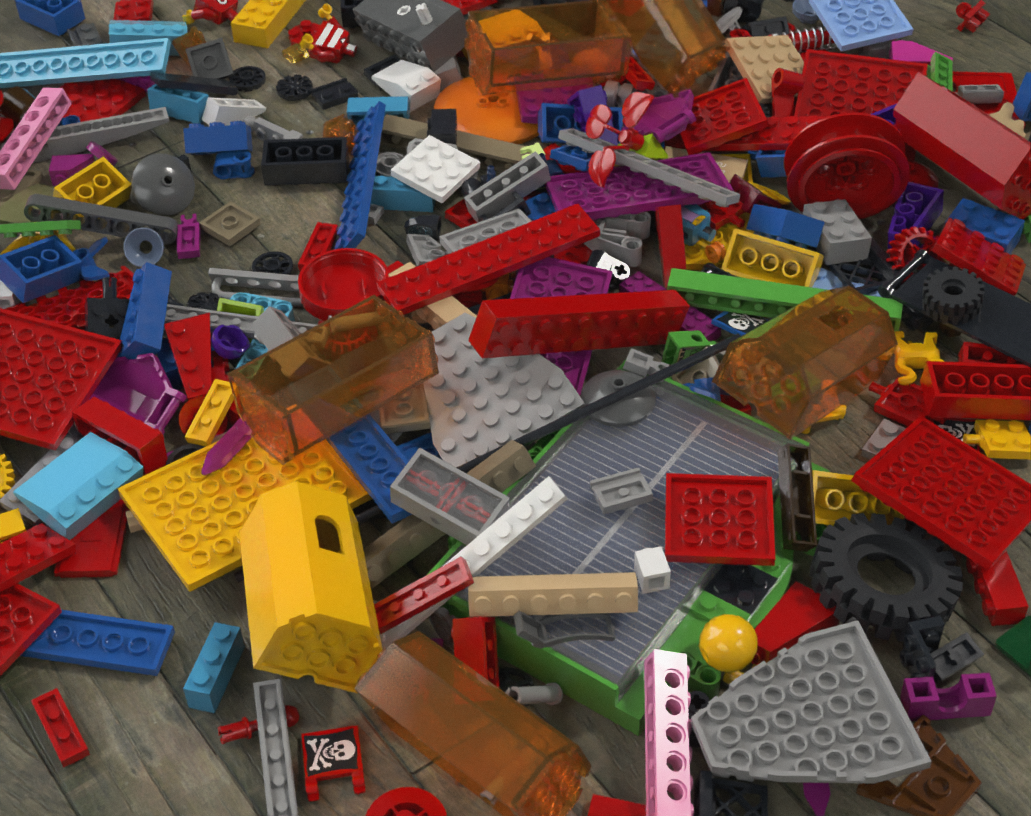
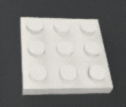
M429 135L391 169V176L443 203L465 180L469 179L480 168V161Z

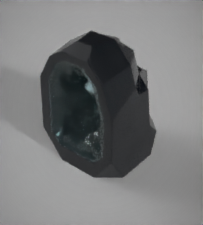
M435 214L418 215V217L407 220L404 229L406 234L429 235L435 241H438L441 234L442 219L441 216Z

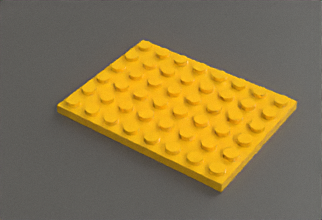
M296 405L267 417L263 426L224 468L207 475L201 474L206 455L217 443L215 442L117 488L121 499L189 592L243 565L239 533L261 494L294 482H301L345 495L352 509L372 500L371 496L338 456L333 447Z

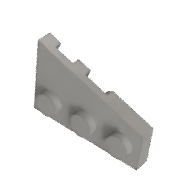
M407 234L406 243L417 266L449 254L447 251H442L441 245L429 235Z

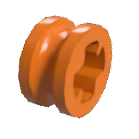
M716 241L705 248L706 256L713 264L724 260L726 249L721 242Z

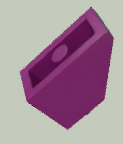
M94 155L52 156L49 167L52 185H59L95 162Z

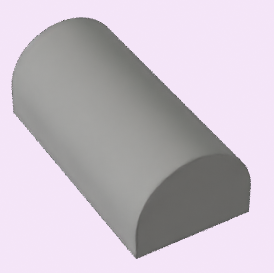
M998 84L958 86V94L972 104L1002 103L1004 91Z

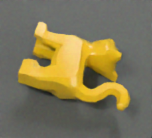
M891 331V349L895 354L894 366L897 372L903 375V377L898 378L899 384L908 386L914 383L917 375L913 370L924 369L926 361L944 362L940 359V351L935 345L937 344V332H926L924 343H912V341L906 343L902 340L904 338L903 331Z

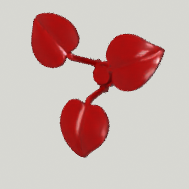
M633 92L626 98L622 106V115L624 116L622 122L628 129L622 131L607 125L612 116L608 106L600 104L591 110L585 127L587 136L591 139H598L606 128L618 134V139L621 145H623L605 146L602 151L597 150L592 155L588 170L591 179L598 186L605 188L606 180L613 170L616 161V154L613 150L629 151V149L638 151L642 148L644 136L639 134L633 127L642 119L655 96L642 92Z

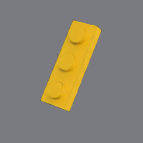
M218 379L214 380L185 435L187 443L205 447L212 443L239 390L237 383Z

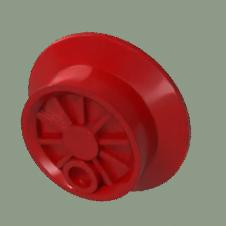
M400 787L379 796L371 804L365 816H447L443 804L432 793L416 787Z

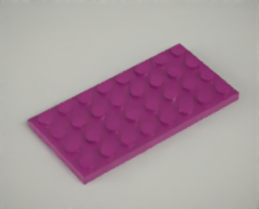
M710 152L655 160L734 191ZM628 166L613 167L611 174L606 180L605 188L593 182L589 171L550 176L551 180L545 183L556 212L578 203L593 221L598 220V218H616L624 214L636 215L644 211H655V207L681 204V207H683L684 205H701L705 202L713 201L700 199L698 194L683 192L678 186L666 185L663 183V180L648 178L647 174L631 171Z
M547 257L519 269L510 299L608 293L613 271ZM593 350L540 354L564 372L579 396H581Z

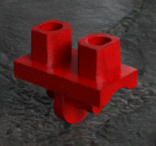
M980 0L973 8L966 2L960 3L956 7V13L964 21L956 29L961 32L966 28L974 33L990 15V13L983 9L985 2Z

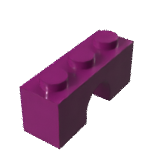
M990 673L962 674L956 685L944 689L936 688L933 677L905 678L900 695L901 704L910 721H917L922 715H925L929 720L991 716L997 698Z

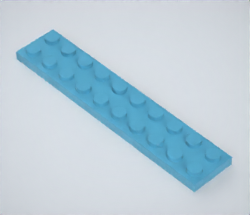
M169 38L0 53V88L150 76V72L165 74L171 42Z

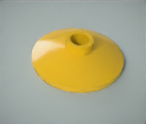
M752 183L758 190L779 201L782 205L790 204L791 201L782 194L763 185Z

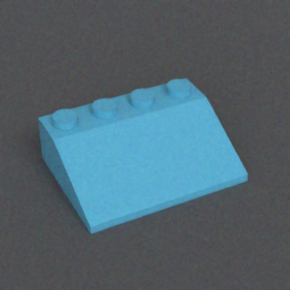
M110 20L109 43L169 38L171 42L169 55L187 56L185 50L188 48L186 22Z
M90 432L14 490L13 494L48 527L71 540L121 499L117 488L143 477L144 467L124 449Z

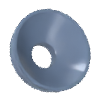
M795 0L792 5V11L802 23L813 24L820 20L808 2L809 0Z
M141 227L132 230L126 236L123 250L126 258L132 264L142 267L146 262L156 264L161 259L164 252V243L156 231ZM145 240L152 244V251L148 254L143 253L140 249V244Z

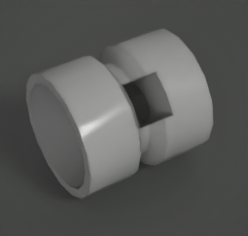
M608 80L604 87L607 94L606 103L608 107H616L618 105V107L622 108L626 98L631 93L636 92L632 84L624 83L621 86L620 82Z

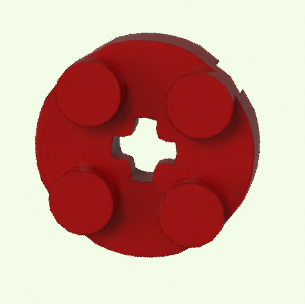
M310 20L301 21L300 25L288 31L291 46L298 50H306L300 47L302 37L305 34H310L313 37L320 25L311 23Z

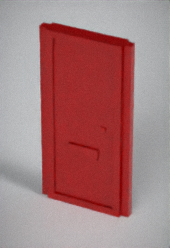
M122 499L70 540L76 544V553L56 563L55 577H113V575L118 574L128 522L126 511H129V508Z

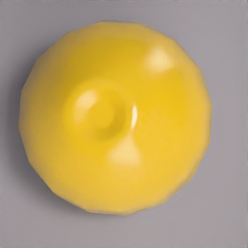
M723 614L712 618L706 623L700 634L699 649L708 665L718 671L732 673L744 669L751 663L757 652L758 640L754 628L748 621L737 615Z

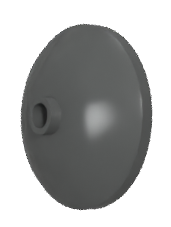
M163 153L149 155L138 163L132 174L131 186L136 200L144 209L159 216L175 215L183 211L193 199L195 192L193 175L186 164L175 156ZM164 178H168L170 184L165 183Z
M627 370L602 372L592 377L585 384L581 399L585 405H588L644 377ZM649 386L589 415V417L601 424L613 427L637 424L645 420L654 410L656 404L655 390L653 386Z

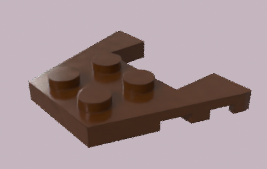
M922 715L914 723L913 727L925 750L929 752L928 755L932 761L930 768L911 773L899 787L889 780L875 784L860 783L857 786L856 793L914 816H957L978 792L982 782L963 759L951 751L946 745L947 740L942 734L935 732L930 726L931 721L925 715Z

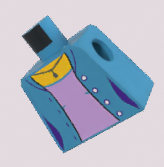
M696 204L681 207L684 244L693 246L701 238L711 242L716 235V230L710 227V213Z

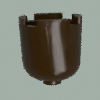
M19 86L12 87L3 93L5 97L0 107V116L13 119L14 129L36 99L28 90Z

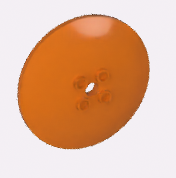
M489 73L469 76L450 84L436 98L434 109H456L458 131L514 144H522L539 136L538 124L521 122L513 75Z

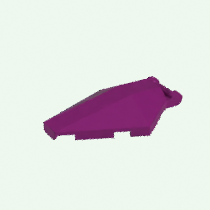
M691 89L680 91L678 93L679 97L676 98L672 94L655 97L642 119L633 128L643 136L653 133L659 143L669 140L684 131L688 123L692 124L696 121V117L692 112L694 95ZM623 123L624 127L621 128V131L628 129Z
M153 353L137 355V359L116 358L90 397L91 399L95 396L102 401L108 402L111 406L125 411L137 420H142L154 429L160 430L163 435L165 433L164 429L175 411L187 399L185 394L172 388L158 357Z

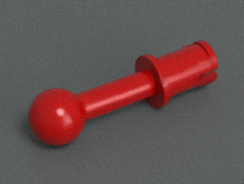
M285 705L287 727H292L299 721V711L292 705ZM242 717V721L218 726L219 736L222 735V738H220L222 744L241 738L251 739L252 732L258 731L257 719L248 721L247 717Z

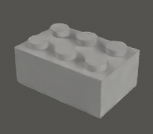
M845 199L804 204L802 215L825 222L818 246L815 248L818 253L824 256L823 262L825 265L853 262L868 258L872 237Z

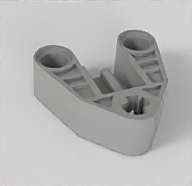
M644 211L636 215L624 214L616 218H598L594 222L601 229V236L584 244L592 251L602 250L608 255L627 264L628 267H636L642 262L641 240L650 236L651 215Z

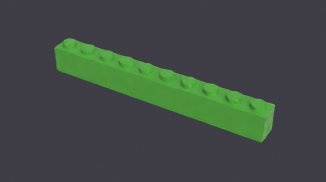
M676 268L671 269L667 290H676L692 307L891 335V331H899L903 304L891 298Z

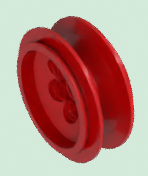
M841 113L813 122L792 139L784 156L788 195L794 206L802 213L804 204L845 199L859 219L873 216L891 206L902 195L907 187L910 176L909 164L905 156V143L899 130L889 121L866 113Z

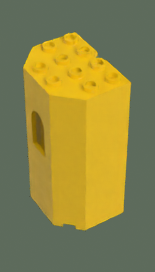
M294 482L260 495L239 533L253 668L296 679L304 675H311L314 677L316 684L359 694L381 659L383 649L359 525L345 495L301 482Z

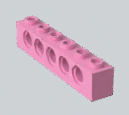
M43 88L0 150V189H16L72 103L63 88Z
M655 649L644 660L646 816H694V806L690 798L693 777L690 775L692 748L689 747V735L692 725L691 720L688 719L691 695L687 690V681L690 676L687 654ZM665 681L669 682L672 688L669 687ZM666 708H668L673 715L669 714ZM666 735L672 738L673 743L667 739ZM667 763L672 765L674 771L668 768ZM667 791L673 794L675 800L668 796Z

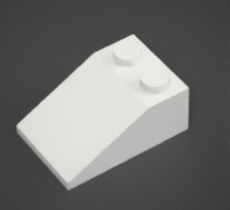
M400 60L372 75L371 78L391 97L408 96L409 113L437 98L440 94V77L428 67Z

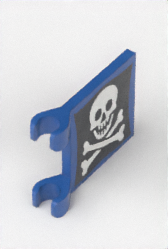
M723 311L711 321V324L734 335L740 334L741 338L751 342L760 352H765L769 348L764 346L762 341L765 343L771 341L770 336L762 335L764 332L769 330L775 338L782 339L785 337V334L781 333L779 328L785 330L788 326L785 322H771L761 316Z

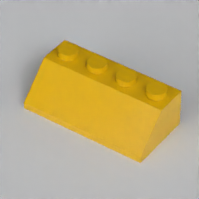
M734 228L721 269L741 278L812 287L818 277L824 256L818 252Z
M812 470L815 519L817 524L834 526L835 520L845 516L850 521L852 514L864 513L868 520H870L872 513L885 514L888 525H891L894 517L904 519L901 513L892 507L886 506L881 500L869 492L863 491L858 485L851 481L853 475Z

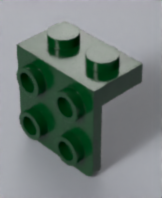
M1031 615L997 638L995 646L1030 676Z

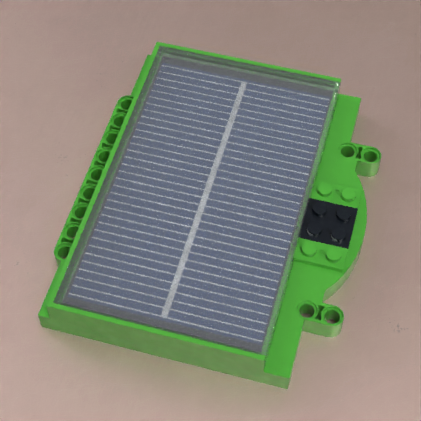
M625 361L616 370H626L623 369ZM669 378L652 385L656 393L654 410L645 420L637 424L614 427L601 424L587 416L539 439L528 453L536 467L501 492L510 497L509 509L548 476L552 478L568 499L476 576L635 572V551L662 546L665 555L666 473L772 477L775 566L667 562L671 571L670 589L643 594L637 578L638 612L608 613L615 627L616 639L614 641L575 640L540 649L533 647L530 641L517 636L514 616H484L495 617L498 657L546 684L551 682L557 683L562 688L563 694L637 736L645 728L644 660L654 649L687 654V665L690 667V676L687 681L688 692L701 691L709 697V700H712L720 692L721 672L706 663L699 649L700 634L706 623L716 616L730 614L742 617L755 629L789 590L794 550L783 549L777 451L787 443L809 447V442L711 397L693 392L689 387ZM791 458L792 471L796 469V462ZM812 463V470L824 472L830 471L817 464ZM639 467L641 475L644 476L653 493V501L603 515L594 497V492L590 489V481ZM816 523L817 545L823 531L827 528L824 524ZM795 531L796 540L801 541L800 534ZM449 536V551L428 574L441 568L467 545ZM817 546L804 553L814 556ZM468 587L457 592L441 608H446L450 613L449 615L453 614L456 619L469 618ZM529 615V616L532 617V618H534V619L540 620V619H542V618H545V617H548V616H552V615ZM570 618L545 624L548 640L565 635L583 633L609 635L606 620L600 618ZM665 681L666 684H667L669 687L672 688V686L670 685V683L667 682V681Z

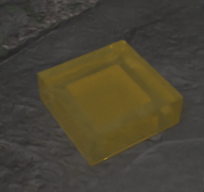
M296 43L282 50V57L296 64L309 57V52L307 49H302Z

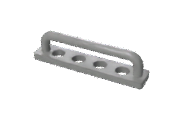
M209 268L208 272L212 281V293L229 300L236 293L221 291V285L299 292L298 275ZM259 295L288 301L293 307H303L300 298Z

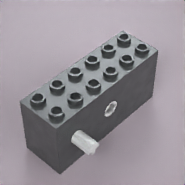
M364 0L353 9L356 16L355 20L363 30L362 35L367 41H371L377 46L387 49L389 52H394L399 57L408 59L411 63L428 67L433 72L473 40L461 9L442 0Z

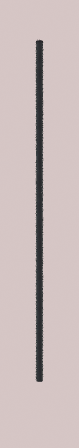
M737 333L513 441L526 446L742 343V338ZM504 445L456 468L468 473ZM376 505L355 515L358 525L383 514V512ZM243 569L234 573L238 583L244 580Z

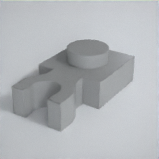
M631 348L623 369L646 377L647 374L651 375L668 367L669 364L653 361V356Z

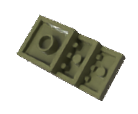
M38 183L15 194L0 207V224L34 222L28 220L24 215V208L28 198L33 194L53 197L55 186Z

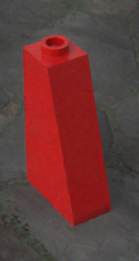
M681 204L655 207L664 288L668 286L672 268L687 270Z
M795 581L754 629L758 641L757 652L751 663L755 665L763 661L767 663L777 657L778 651L783 648L788 650L797 644L798 639L803 635L838 626L840 620L833 616L836 606L826 609L819 601L820 593H814V590Z

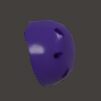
M220 325L214 330L211 337V345L214 351L225 359H237L250 347V342L246 335L235 325Z

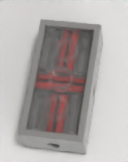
M421 448L416 451L390 486V496L393 504L465 545L472 542L509 510L510 497Z

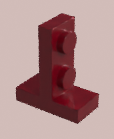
M734 174L729 182L734 192L740 194L739 201L744 203L741 209L746 213L751 214L753 204L781 208L782 203L765 195L737 174Z

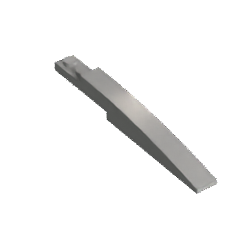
M166 107L57 126L33 163L50 160L52 156L70 155L88 150L86 147L90 141L102 146L169 122ZM5 143L0 144V150L3 148Z

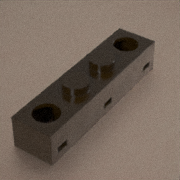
M787 443L777 451L783 549L808 552L817 546L811 448ZM791 458L796 462V469L792 471ZM795 531L800 534L801 541L796 540Z

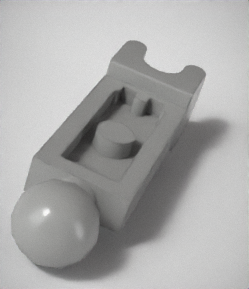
M248 116L243 120L246 125L251 127V132L255 131L256 138L263 141L302 139L304 137L293 129L288 131L260 117L256 119L254 116Z

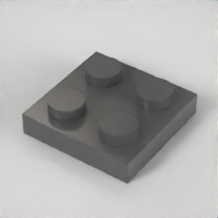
M223 38L185 49L193 76L222 80L235 76Z

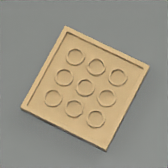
M788 35L726 38L723 43L742 77L748 79L759 104L772 103L771 81L773 73L777 68L802 74L804 61ZM798 93L794 95V101H797Z

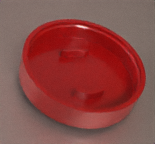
M340 248L321 253L308 261L300 271L298 287L301 303L307 312L324 321H328L329 315L338 317L380 310L386 304V300L377 289V282L389 278L388 268L381 258L361 249Z

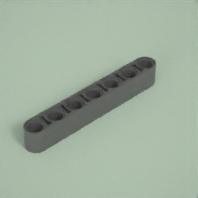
M41 194L31 195L24 208L25 217L34 222L80 220L81 229L79 230L125 238L132 230L148 226L161 236L165 245L172 244L177 236L178 223L170 217ZM120 222H126L128 225H123Z

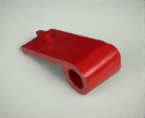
M777 68L773 73L771 81L772 115L776 117H791L795 114L794 95L804 86L803 75L783 68Z

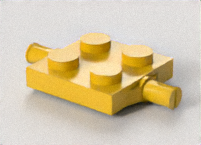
M976 420L974 424L976 434L963 435L964 443L978 444L985 451L988 458L1031 460V435L1024 422L1017 420Z

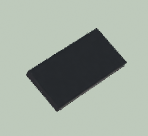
M150 72V79L161 88L237 95L238 88L228 80Z

